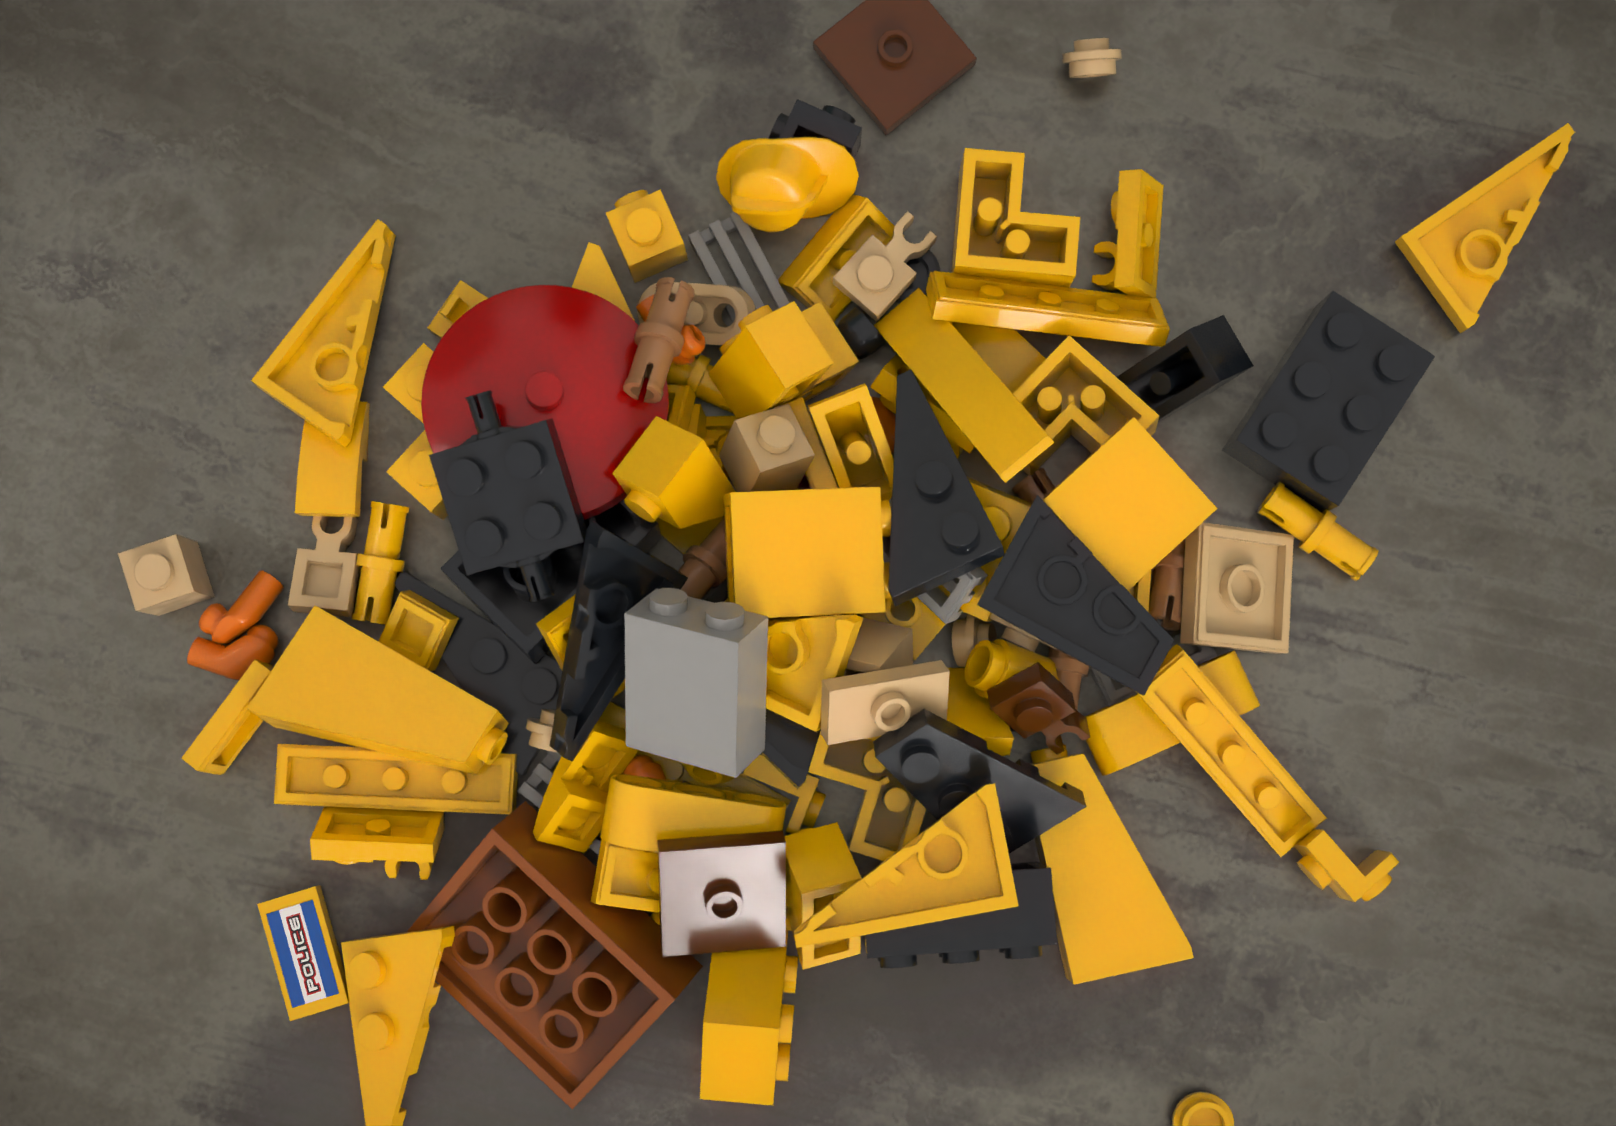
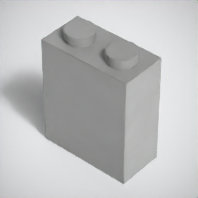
M656 588L624 613L626 746L737 778L765 750L768 616L745 611L742 606L736 603H713L689 597L686 592L680 589Z

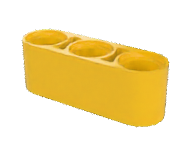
M1235 650L1198 665L1199 669L1239 716L1260 706ZM1138 693L1085 716L1090 733V738L1086 739V742L1102 776L1121 770L1180 743Z
M617 774L612 775L610 778L600 838L609 844L620 847L658 852L657 840L782 831L787 804L779 799L759 794L636 775Z

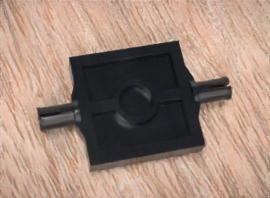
M492 390L466 397L465 399L468 402L477 434L472 435L460 446L429 455L466 574L470 575L498 566L520 567L529 602L555 595V592L552 589L544 559L558 549L585 542L587 532L553 418L524 427L502 426L492 397Z

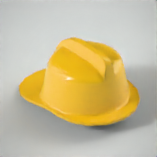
M817 137L743 140L727 149L718 162L716 174L720 193L732 206V211L737 213L746 224L756 230L765 232L784 231L796 225L800 219L831 214L844 206L854 194L859 177L855 159L844 146L830 139Z

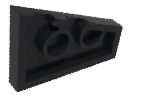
M1037 495L977 606L1144 696L1170 650L1174 639L1129 591L1092 555V552L1077 536H1074Z
M926 709L909 718L908 722L900 729L889 731L873 741L875 757L937 820L983 785L995 783L1009 854L1087 807L1083 791L1066 782L1059 786L1041 777L1037 767L1020 758L1014 763L989 750L985 740Z

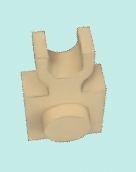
M908 211L895 225L893 239L886 246L872 234L833 277V284L876 322L916 279L917 273L906 263L911 259L922 257L936 242L937 236L931 231L920 243L913 244L906 241L903 232L912 225L914 216Z
M313 516L312 531L317 539L315 550L297 548L288 606L293 612L310 613L314 605L333 616L352 617L361 566L356 565L357 553H347L345 549L355 538L358 520L356 517H344V524L340 531L329 534L325 533L328 517Z

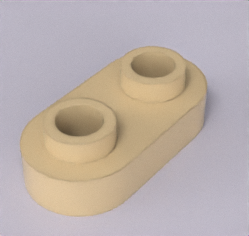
M674 282L671 302L675 300L680 282ZM657 283L649 286L643 292L639 303L655 294ZM688 283L694 289L695 295L690 303L684 325L691 324L696 326L702 332L705 344L723 345L727 340L741 332L738 323L748 314L755 311L756 308L751 297L741 288L729 285ZM727 305H731L735 311V320L730 326H727L722 320V311ZM637 311L639 323H644L639 312Z

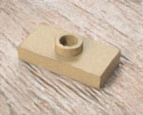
M942 660L823 679L821 735L827 745L882 736L889 731L900 729L908 722L909 718L923 709L947 720L950 671Z

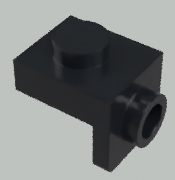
M797 99L789 116L780 113L772 128L769 139L795 137L827 138L844 146L855 158L861 145L862 127L855 125V119L837 107L825 105L821 110Z

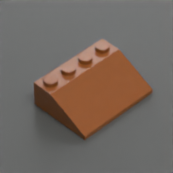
M525 801L490 830L407 932L454 926L455 937L453 944L443 950L435 981L573 1110L674 1002L703 966L692 955L662 957L660 926L643 910L598 905L591 902L596 866L579 851L537 841L533 834V829L538 812Z

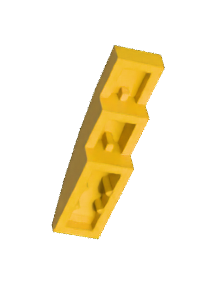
M917 288L874 325L886 342L908 368L912 370L917 379L1005 483L1054 443L949 321L932 319L928 298L920 288Z

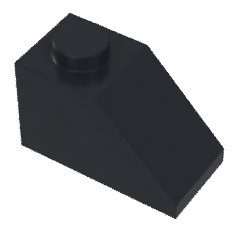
M1222 315L1190 328L1117 376V378L1159 415L1158 422L1215 391L1254 365L1227 319Z

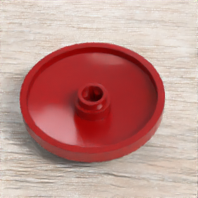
M559 285L524 286L496 294L478 303L456 320L444 334L429 360L424 376L421 402L423 424L433 454L460 446L472 435L477 434L472 414L465 398L492 390V397L502 426L524 427L553 418L585 520L610 509L626 498L627 494L612 473L656 416L668 421L669 394L667 379L660 402H644L649 378L644 379L638 400L633 399L624 392L623 385L628 378L638 347L634 336L639 325L616 305L587 291Z

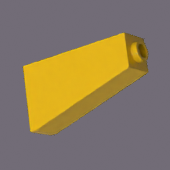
M314 605L247 707L248 710L275 728L475 775L478 774L484 763L490 765L496 760L504 748L508 737L504 730L509 723L497 709Z
M1066 744L1063 745L1064 751L1058 755L1050 748L1031 751L1032 763L1030 764L1039 769L1041 777L1059 786L1066 782L1083 791L1087 806L1034 838L1039 862L1051 868L1057 943L1065 978L1075 985L1193 959L1190 944L1085 755H1068Z

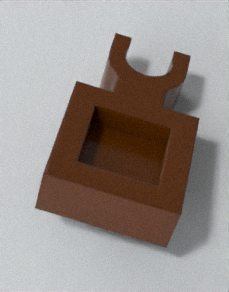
M1039 662L987 690L990 710L1024 739L1041 731L1045 736L1046 745L1057 755L1064 751L1061 734L1067 732L1075 733L1082 741L1090 738L1087 719L1075 709L1072 692Z

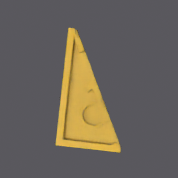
M1569 123L1395 241L1459 333L1464 332L1476 323L1480 315L1478 311L1492 285L1499 280L1508 263L1507 258L1512 248L1519 243L1540 204L1538 201L1552 174L1559 169L1568 152L1571 136L1575 133Z
M379 219L375 221L251 380L259 389L345 448L352 438L396 237L389 227Z
M855 614L768 618L766 709L814 732L821 729L822 680L844 675L864 618Z
M995 783L980 787L794 929L796 948L1018 907Z
M454 926L341 942L366 1126H403L407 1110L400 1106L408 1077L416 1074L419 1068L430 1028L429 1013L437 1002L441 988L440 984L435 983L444 948L453 944L455 937Z

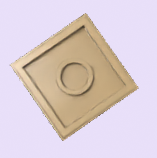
M1204 522L1185 538L1180 644L1273 654L1288 653L1294 536Z

